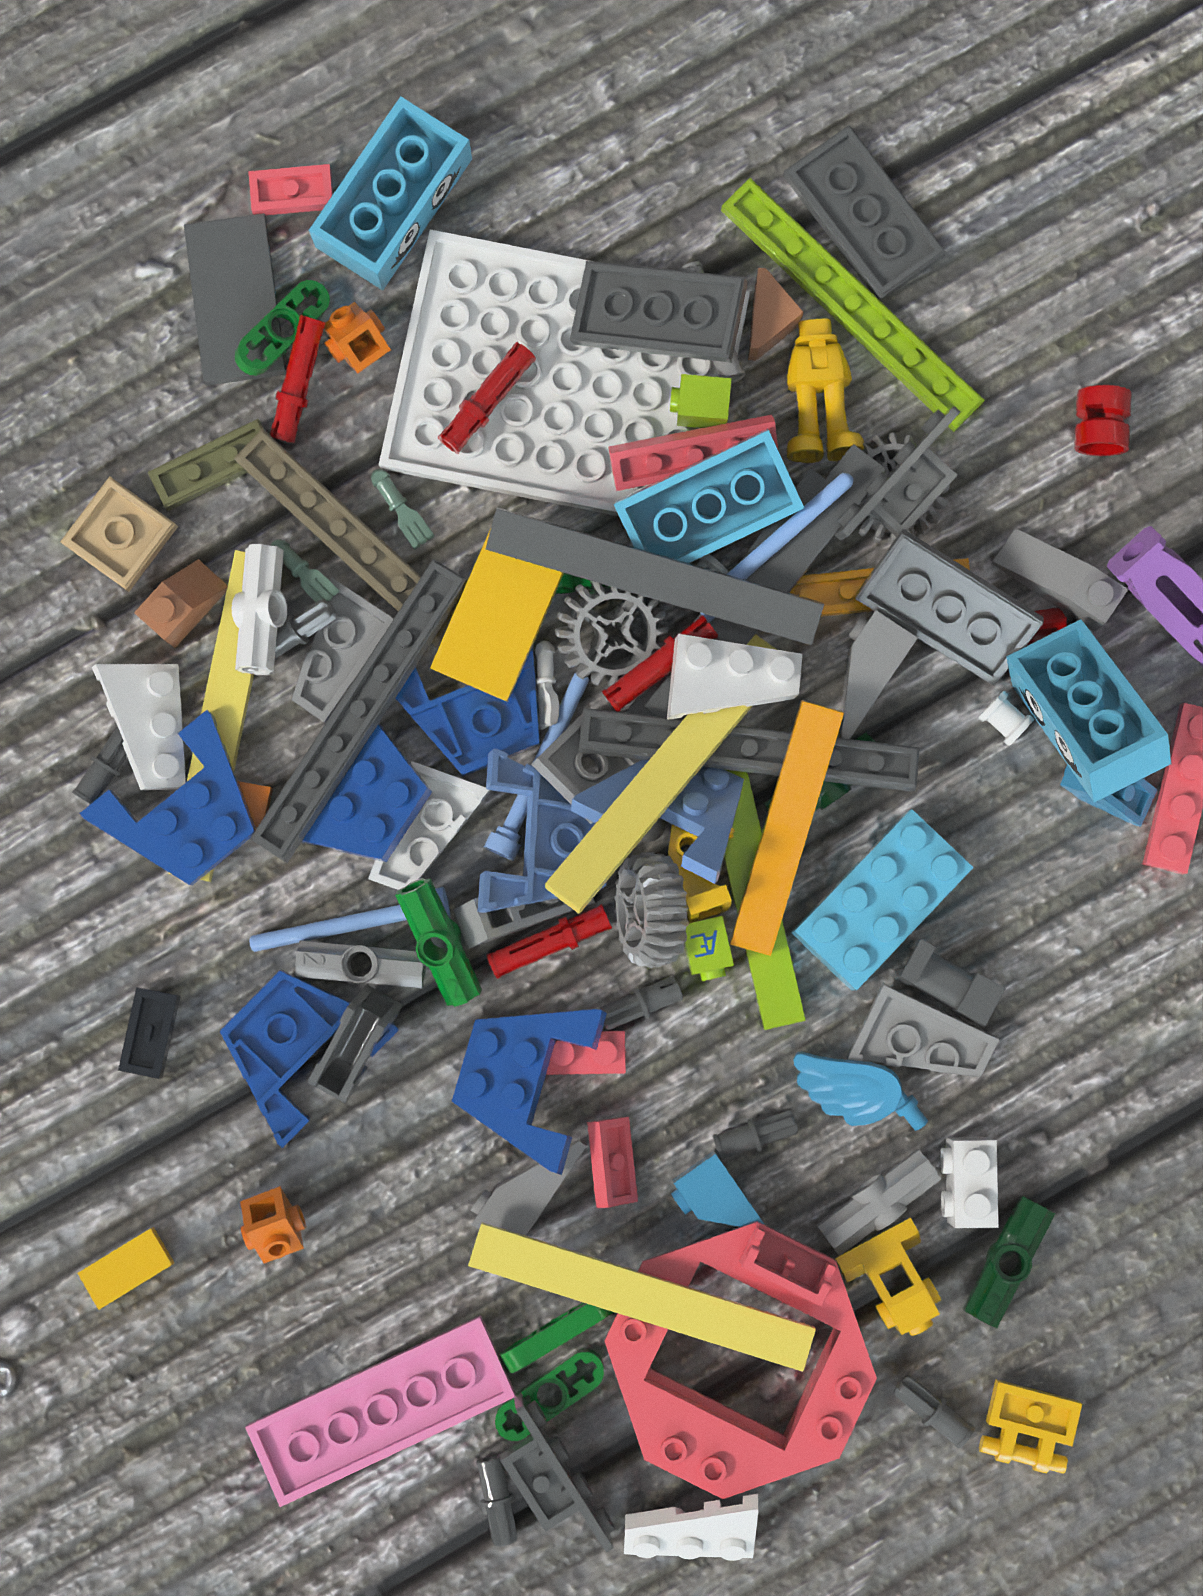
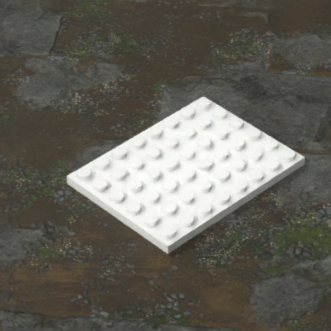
M430 229L379 467L384 470L619 516L614 506L615 502L649 485L616 491L608 447L700 429L677 426L678 413L670 412L672 387L680 388L681 374L719 377L711 360L573 345L570 341V335L585 264L589 260ZM747 291L735 343L737 355L750 292ZM515 342L523 344L536 357L535 362L531 364L504 399L495 407L488 417L489 423L485 428L480 427L459 454L449 450L438 439V436L460 411L459 405L463 400H469Z

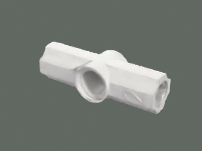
M250 544L249 548L245 550L242 592L237 593L232 601L233 620L239 628L235 670L242 673L270 675V672L274 671L277 627L283 626L287 618L286 599L280 591L284 550L277 546Z

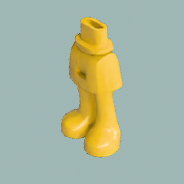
M830 319L802 320L798 323L799 337L794 342L795 346L792 350L787 374L788 390L796 392L798 402L797 436L787 443L788 460L801 463H816L823 459L824 452L818 425L816 394L824 393L827 459L829 461H840L853 444L861 450L864 449L862 435L849 431L846 419L844 388L849 386L852 381L850 367L842 347L838 343L837 336L832 334Z

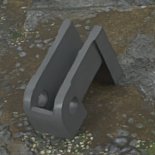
M911 940L907 947L913 951L904 969H895L891 977L905 985H911L950 1007L951 1011L975 1024L986 1026L1006 988L979 973H969L935 954L934 950L936 947L925 940Z
M366 985L344 1011L340 1019L341 1024L324 1056L316 1064L308 1083L346 1104L354 1094L368 1068L365 1064L375 1045L394 1022L403 1005L373 987Z

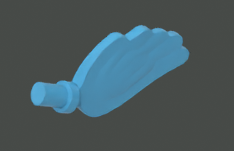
M803 1051L797 1052L793 1058L794 1066L800 1071L797 1075L798 1085L808 1091L812 1101L821 1104L822 1110L826 1114L843 1116L845 1122L851 1126L867 1125L880 1121L894 1111L899 1117L904 1116L915 1131L924 1127L928 1122V1119L917 1107L918 1101L913 1095L907 1096L903 1092L898 1075L885 1066L872 1062L827 1058Z

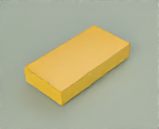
M152 1227L77 1274L99 1310L170 1267L175 1262L157 1231Z

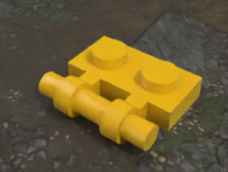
M995 1379L986 1422L989 1425L1002 1429L998 1438L982 1435L979 1452L994 1455L996 1461L1007 1464L1013 1460L1032 1465V1470L1047 1474L1051 1470L1064 1474L1068 1459L1066 1456L1053 1453L1055 1444L1057 1442L1073 1447L1082 1403L1078 1400ZM1018 1432L1038 1437L1039 1441L1036 1448L1017 1444Z

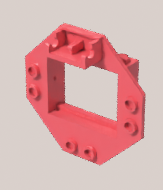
M758 1221L643 1260L638 1269L639 1272L687 1287L699 1263L702 1262L833 1327L784 1434H781L651 1369L650 1366L668 1329L617 1313L604 1341L644 1460L721 1499H726L839 1459L877 1377L837 1261Z

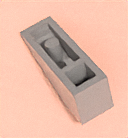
M1016 528L992 561L993 565L1076 621L1082 619L1088 629L1093 632L1107 622L1129 590L1093 565Z
M875 610L869 620L861 616L848 636L854 640V643L848 650L841 704V711L844 712L837 738H851L917 640L916 636L877 610Z
M475 898L455 908L454 912L469 949L574 910L559 898L482 913L477 912L478 898ZM592 898V900L587 904V906H588V905H591V904H593V903H595L594 900H593V898Z
M580 1138L570 1144L562 1175L550 1172L537 1162L498 1184L493 1193L485 1189L471 1209L472 1212L477 1214L472 1225L480 1229L481 1223L484 1222L526 1236L586 1148L587 1143Z

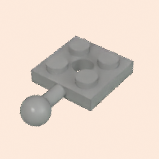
M583 714L531 764L571 805L575 795L641 761L640 759L579 752ZM581 757L591 758L597 764L598 774H590L585 771L581 764ZM659 818L642 838V841L651 842L659 839L665 830V820Z

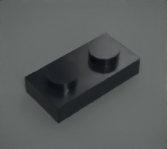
M136 987L118 1071L157 1079L163 1078L180 995Z

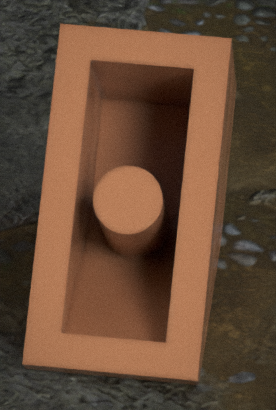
M198 559L161 582L134 614L167 643L176 648L226 593L228 585Z

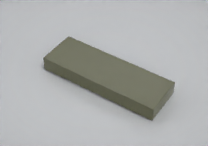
M256 419L149 471L148 474L165 509L170 511L248 473L234 458L261 429L264 430L260 420Z

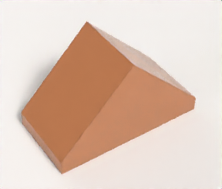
M758 268L755 280L748 360L752 361L758 360L794 331L802 320L804 313L766 268Z

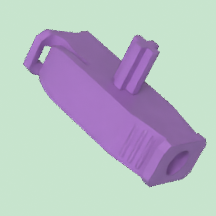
M1152 526L1146 527L1108 561L1107 568L1120 582H1125L1128 585V589L1203 667V647L1194 643L1195 640H1198L1203 646V580L1174 550L1169 549L1165 545L1166 540Z

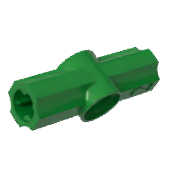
M431 878L413 881L399 889L395 896L417 941V957L430 968L446 1005L456 1007L468 1003L471 999L480 995L482 988L460 943L462 937L461 930L456 922L449 919ZM431 937L442 939L447 944V947L441 948L436 946L431 941Z

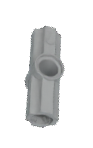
M300 940L296 952V977L423 988L426 965L419 960L416 951ZM364 952L370 957L372 967L368 974L360 977L353 973L351 961L356 954Z
M916 1149L885 1174L879 1173L859 1186L851 1194L852 1198L822 1219L817 1224V1227L840 1256L872 1231L882 1230L897 1220L907 1210L906 1206L924 1194L930 1187L936 1185L941 1178L923 1153Z

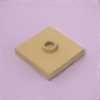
M109 476L60 542L130 592L178 526Z

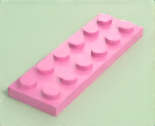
M480 1315L247 1424L245 1428L277 1502L282 1507L514 1398L516 1392Z

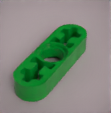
M314 280L300 282L241 339L235 351V361L240 370L253 376L265 373L293 346L300 317L296 310L301 305L304 297L308 298L313 295L317 298L315 306L310 305L301 315L319 320L329 306L330 297L327 289L321 283ZM276 318L288 320L292 324L293 335L289 337L278 336L274 333L271 322ZM265 339L270 345L265 348L261 360L258 358L253 361L247 358L249 349L255 350Z
M581 1302L504 1349L500 1356L510 1373H514L594 1326L613 1312Z
M587 1348L576 1350L518 1391L516 1396L520 1393L524 1397L529 1395L531 1402L535 1400L547 1421H550L601 1383L604 1376L603 1360L594 1350ZM582 1359L586 1364L593 1361L596 1364L592 1369L593 1378L588 1380L584 1375L572 1382V1386L577 1391L571 1394L567 1382L558 1373L564 1370L566 1377L569 1378L576 1373L578 1368L576 1362ZM545 1383H554L560 1387L563 1395L562 1399L554 1406H546L538 1399V1389ZM512 1398L499 1406L495 1417V1426L498 1433L506 1440L519 1441L531 1433L523 1421V1428L519 1430L515 1425L507 1427L504 1424L508 1418L507 1410L511 1409L517 1414L515 1401Z

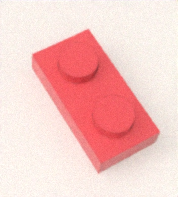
M330 164L248 171L253 215L264 213L266 216L321 211L334 194Z
M602 1031L597 1050L556 1040L546 1075L626 1073L625 1031Z
M616 1117L587 1122L596 1208H610L638 1202L629 1117Z

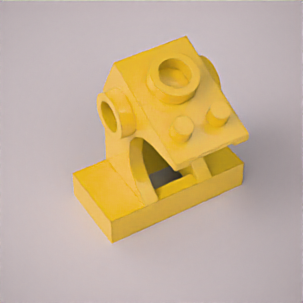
M672 825L668 856L671 857L673 863L677 864L679 875L684 879L683 889L687 892L686 906L689 908L687 910L689 922H697L729 911L732 900L726 885L714 884L681 867L684 854L681 847L692 845L698 837ZM731 828L729 839L734 838V828Z
M911 1218L835 1259L847 1283L865 1273L867 1274L882 1300V1303L876 1305V1309L887 1329L895 1327L901 1335L909 1332L911 1336L927 1330L934 1324L932 1318L940 1315L935 1304L940 1302L941 1298L929 1277L921 1280L905 1252L921 1243L919 1231ZM901 1265L913 1286L891 1297L880 1275Z

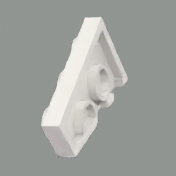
M678 634L674 644L667 720L700 712L704 714L718 712L720 709L742 705L748 707L795 699L799 695L802 654Z
M95 664L92 666L97 681L100 680L108 700L106 704L111 717L114 716L122 735V744L140 790L179 789L186 783L183 740L178 735L182 730L178 664Z
M411 761V765L428 785L432 793L388 861L375 860L368 879L397 890L413 881L421 879L491 790Z
M758 1494L743 1496V1504L722 1507L720 1500L704 1502V1509L685 1513L680 1508L670 1507L626 1514L624 1554H633L642 1558H651L656 1555L679 1556L684 1559L722 1557L731 1561L753 1558L758 1518Z

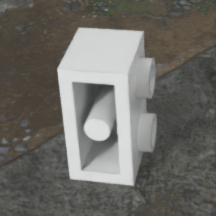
M945 1137L946 1148H941L940 1150L941 1172L946 1174V1191L941 1193L942 1216L947 1217V1223L955 1228H998L997 1140L989 1137Z

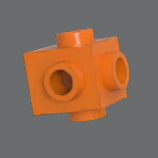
M355 302L335 310L324 327V331L330 338L324 344L338 363L345 360L357 374L391 350L381 335L385 328L377 315L371 309L365 313Z
M281 1186L240 1201L244 1225L241 1226V1234L248 1250H256L264 1264L304 1249L301 1231L306 1229L304 1215L298 1204L295 1206L290 1204Z

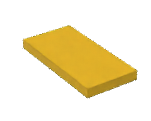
M489 530L430 668L508 702L564 573L485 550L490 534Z

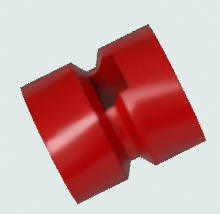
M1094 385L1078 390L1076 416L1082 422L1075 426L1074 449L1076 452L1090 456H1113L1126 453L1129 450L1130 426L1124 422V420L1131 416L1132 392L1129 389L1114 385Z

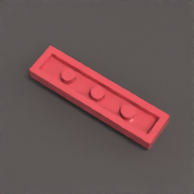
M772 415L609 446L616 491L653 484L767 428L778 449L775 420Z
M1182 703L1179 706L1170 745L1171 764L1166 766L1143 859V865L1182 875L1188 873L1203 809V707L1188 703Z

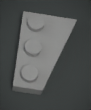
M332 577L330 581L340 590L330 600L337 613V617L334 621L316 632L311 650L306 653L292 697L293 702L324 723L327 722L394 619Z
M882 983L847 1055V1060L882 1063L894 1067L906 1066L929 1069V1071L981 1078L999 1042V1038Z

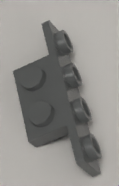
M955 406L944 414L939 409L935 411L922 425L921 429L925 432V435L916 445L910 440L894 456L893 460L898 463L897 466L888 475L882 471L867 486L865 490L870 496L859 507L854 502L839 517L837 521L842 527L835 533V536L840 541L848 537L869 513L897 537L902 529L908 531L954 480L957 474L932 452L929 446L960 413Z
M522 1393L514 1397L516 1411L531 1435L501 1453V1463L545 1532L577 1511H580L605 1552H609L614 1548L610 1533L615 1531L610 1517L603 1507L597 1510L594 1508L588 1498L593 1495L589 1484L580 1471L573 1474L566 1463V1461L570 1460V1456L560 1438L556 1436L551 1439L543 1426L548 1421L535 1400L528 1403Z

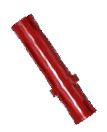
M302 315L299 317L281 392L277 391L275 397L278 400L274 422L269 433L273 438L295 443L303 407L307 408L309 400L306 399L308 386L326 322Z
M515 342L469 400L465 399L459 405L460 411L438 436V439L449 450L459 454L473 434L480 427L485 428L489 423L488 417L495 407L504 399L523 373L535 362L536 357L527 347L519 344V342Z
M703 615L679 633L708 639L719 637ZM668 636L663 640L665 645L607 689L601 691L616 712H620L622 708L672 671L674 644L677 636L674 638Z
M602 904L571 919H567L566 916L558 919L559 924L493 953H488L487 958L495 977L499 979L510 972L537 962L565 948L570 947L571 950L578 948L579 942L606 930H611L612 926Z

